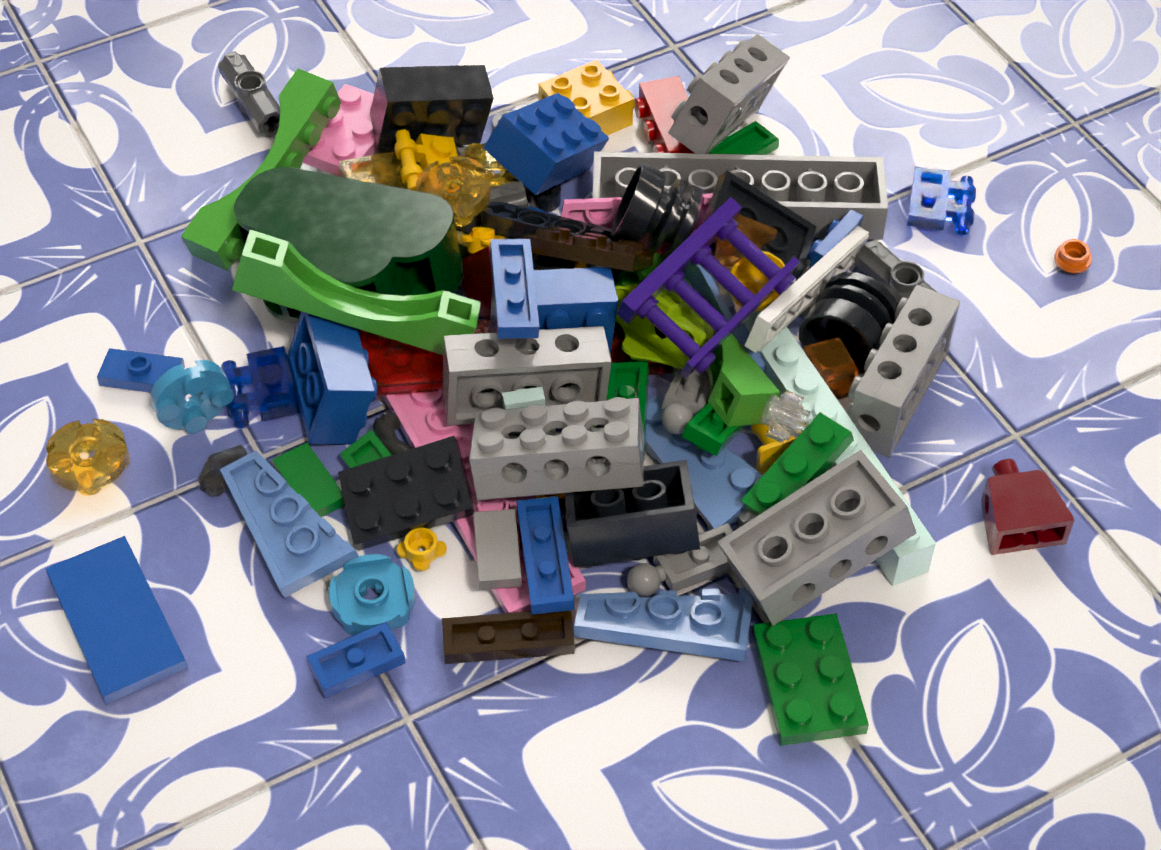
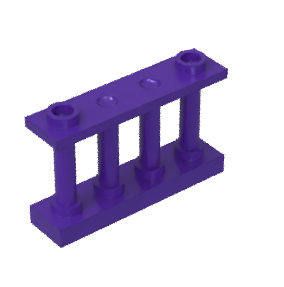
M732 197L720 206L622 301L617 312L627 324L637 315L641 319L646 317L690 359L680 373L685 379L695 370L701 375L717 358L713 352L772 293L776 292L781 295L796 280L792 273L800 263L799 260L793 257L780 269L737 228L739 224L735 220L742 207ZM717 238L722 242L727 240L770 280L756 295L711 254L712 249L709 246ZM691 263L695 267L700 265L743 306L729 321L684 280L686 275L683 271ZM664 289L669 293L675 292L717 332L702 348L657 306L659 301L655 298Z

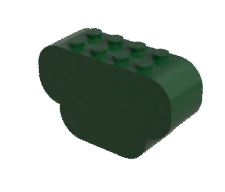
M280 167L264 171L253 177L245 185L234 204V213L244 244L250 230L288 241L301 256L317 269L340 282L361 290L399 296L422 295L442 290L454 294L464 275L463 260L452 208L446 200L437 195L303 169ZM263 300L267 311L274 317L298 323L301 311ZM360 330V336L376 335Z

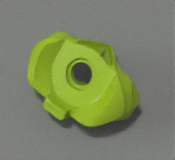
M639 284L615 286L618 298L617 312L622 301ZM664 289L655 298L659 301L657 306L701 348L713 337L714 330L675 292L669 293ZM616 313L615 321L624 332L622 350L630 355L631 359L660 362L683 370L690 359L667 337L664 339L659 338L655 332L654 324L646 317L641 319L637 315L627 324Z

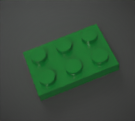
M837 613L784 620L774 626L770 622L753 625L752 636L780 746L867 734L869 723Z

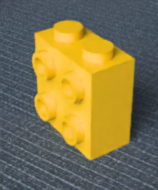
M598 60L538 83V100L556 93L569 98L574 103L575 108L586 118L594 120L600 126L601 131L607 136L633 125V109L635 108L633 95L629 90H625L616 81L613 73L606 70Z

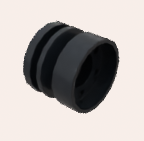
M641 163L634 172L621 199L611 228V236L619 240L640 241L645 232L649 233L647 250L656 252L662 244L661 257L666 259L691 235L699 213L702 189L691 184L683 195L685 181L677 179L669 190L665 192L663 189L666 173Z
M842 272L831 277L799 327V341L804 352L813 362L825 370L839 375L856 376L866 372L864 371V366L868 355L873 348L879 350L881 346L879 344L886 324L888 322L894 324L896 321L895 312L898 305L895 297L877 280L857 272Z

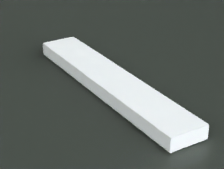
M857 226L757 316L744 346L755 353L760 352L820 296L831 277L846 272L855 263L856 255L863 249L869 237V232Z

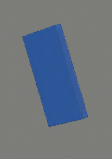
M125 535L45 568L106 705L188 669L185 657Z

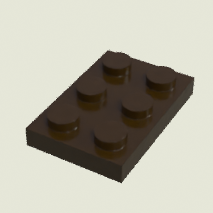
M548 226V229L537 228L535 234L522 237V239H530L532 254L630 272L653 266L655 251L643 249L644 243L640 241L621 239V242L608 243L606 235L585 233L584 236H570L571 229Z

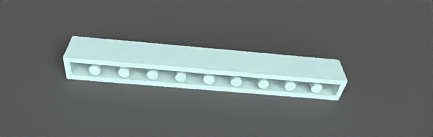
M734 264L725 266V268L730 271ZM718 283L721 295L727 294L728 291ZM733 300L735 304V310L737 313L742 307L737 305ZM753 312L743 322L749 333L761 312ZM785 327L759 352L766 364L765 374L780 391L774 408L792 435L802 432L819 412L852 432L854 441L828 470L862 450L908 506L917 532L875 561L892 586L928 573L936 542L792 333Z

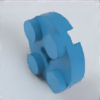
M196 360L194 362L197 366L186 369L183 368L182 364L177 365L165 372L156 381L151 391L153 398L151 406L160 423L172 429H185L188 433H197L202 431L207 426L208 421L217 416L226 405L232 402L234 393L230 387L229 380L223 369L212 361ZM188 394L193 395L189 398H185V396H187Z
M380 554L356 557L343 565L344 570L338 574L336 579L335 575L329 585L331 610L347 633L356 635L384 622L388 623L391 630L403 627L408 623L410 611L415 602L413 578L405 566L402 565L401 568L399 565L392 563L390 557ZM375 588L377 593L382 594L374 600L363 598L367 595V589Z

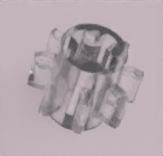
M786 390L785 394L782 393L780 398L772 394L767 400L760 417V423L769 427L765 436L784 443L785 440L788 441L790 436L797 438L805 429L810 416V411L801 406L804 397L789 390Z

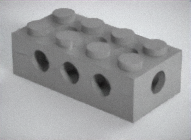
M758 33L747 42L742 39L733 52L728 50L718 63L715 61L711 63L703 75L698 73L687 88V91L691 93L686 102L683 100L677 106L671 116L675 122L668 134L694 153L708 154L760 109L791 57Z
M916 285L909 298L902 297L895 312L896 321L894 324L889 322L886 324L879 344L881 346L879 350L873 348L869 353L864 366V371H866L864 376L857 375L848 394V397L853 399V401L850 403L846 413L873 452L888 458L893 454L949 352L960 305L959 300Z
M604 326L539 330V338L497 339V333L444 336L442 394L447 426L474 424L476 412L486 411L491 408L503 409L502 393L518 389L542 387L545 396V406L568 404L573 401L585 403L606 401L612 361Z
M617 397L608 401L586 403L573 401L568 404L551 406L535 404L526 408L504 410L501 408H491L486 411L476 412L469 460L477 500L643 487L644 436L639 398L625 399ZM599 424H600V425H605L604 428H595V427H593L594 425H599ZM562 428L563 430L562 432H557L552 429ZM518 431L522 433L520 435H515L512 432Z
M860 450L718 541V544L733 572L771 625L774 626L917 532L908 506L862 450Z

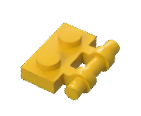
M404 129L396 132L395 153L397 158L401 160L403 168L400 170L403 184L407 186L408 190L422 192V188H426L427 193L447 199L454 197L455 192L460 187L465 186L453 137L420 134L415 143L411 139L408 130Z

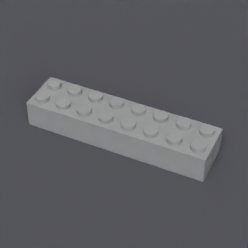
M594 152L593 198L623 197L634 172L641 163L666 173L663 189L665 192L669 190L677 179L685 181L683 195L691 184L701 188L702 194L714 193L719 176L728 170L817 226L813 238L825 239L835 219L841 221L852 209L864 216L860 227L869 232L868 239L883 240L889 209L883 157Z

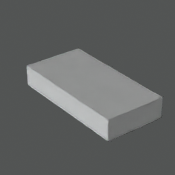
M515 509L473 512L479 590L521 587L522 578Z

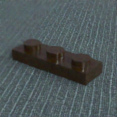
M571 610L531 615V611L442 618L445 664L575 654Z

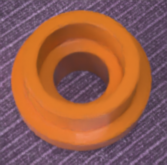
M1069 239L1056 249L1054 261L1060 269L1066 272L1081 273L1090 267L1092 255L1089 246L1085 242Z

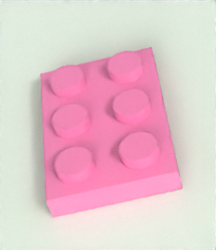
M344 84L337 92L342 102L338 114L333 119H330L322 131L319 142L311 147L302 163L340 177L354 179L379 149L377 148L370 117L374 94Z

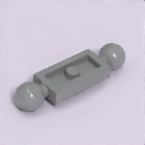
M681 369L677 370L661 408L664 409L661 418L662 424L668 432L676 435L683 434L687 423L707 404L710 394V382L706 370L701 375L695 370L687 379L680 375Z
M727 523L699 534L700 550L687 551L682 554L654 556L653 562L656 565L655 567L648 563L635 565L628 573L627 584L632 592H636L638 596L648 597L659 589L660 583L663 581L666 582L670 591H679L732 570L718 541L732 533L733 530Z

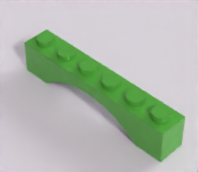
M296 69L279 94V128L274 144L263 163L236 190L213 203L201 207L181 235L193 256L226 271L229 270L235 260L241 257L245 244L234 213V204L237 197L253 177L264 171L280 167L301 168L303 159L311 147L319 142L322 131L330 119H333L338 114L342 102L332 81L302 69Z
M253 230L249 231L232 290L440 355H443L444 336L474 334L481 303L444 290L408 296L379 294L361 290L340 282L317 269L301 256L290 242Z
M654 253L653 266L634 272L621 270L616 283L617 286L640 284L665 259L661 257V253ZM684 278V280H685L691 287H693V286L690 284V282H689L686 278ZM731 334L713 352L717 358L706 369L710 382L708 402L727 427L766 424L780 391L733 334Z

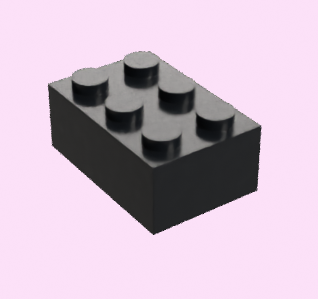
M485 65L380 67L370 111L377 148H394L397 142L396 132L404 129L409 131L410 137L415 143L420 134L453 137L455 144H480L494 99Z
M687 460L644 466L643 487L565 493L567 529L575 568L700 550Z

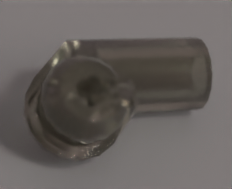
M385 411L380 418L374 420L372 429L391 455L413 449L399 440L394 432L401 425L399 418L394 413Z
M237 445L208 456L198 477L200 489L209 496H220L225 491L224 486H226V481L220 469L246 456L245 448L242 445Z

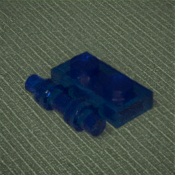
M915 166L907 226L943 231L945 221H952L957 235H967L970 226L974 222V210L971 208L976 200L977 193L974 179L971 176L965 175L960 178V181H951V170ZM948 198L955 199L957 204L947 203Z
M285 346L247 353V366L237 367L236 362L233 360H227L221 364V368L227 376L234 393L232 402L226 405L227 415L233 419V424L236 428H245L249 425L248 415L251 411L259 410L261 421L300 413ZM253 384V392L243 393L244 385Z

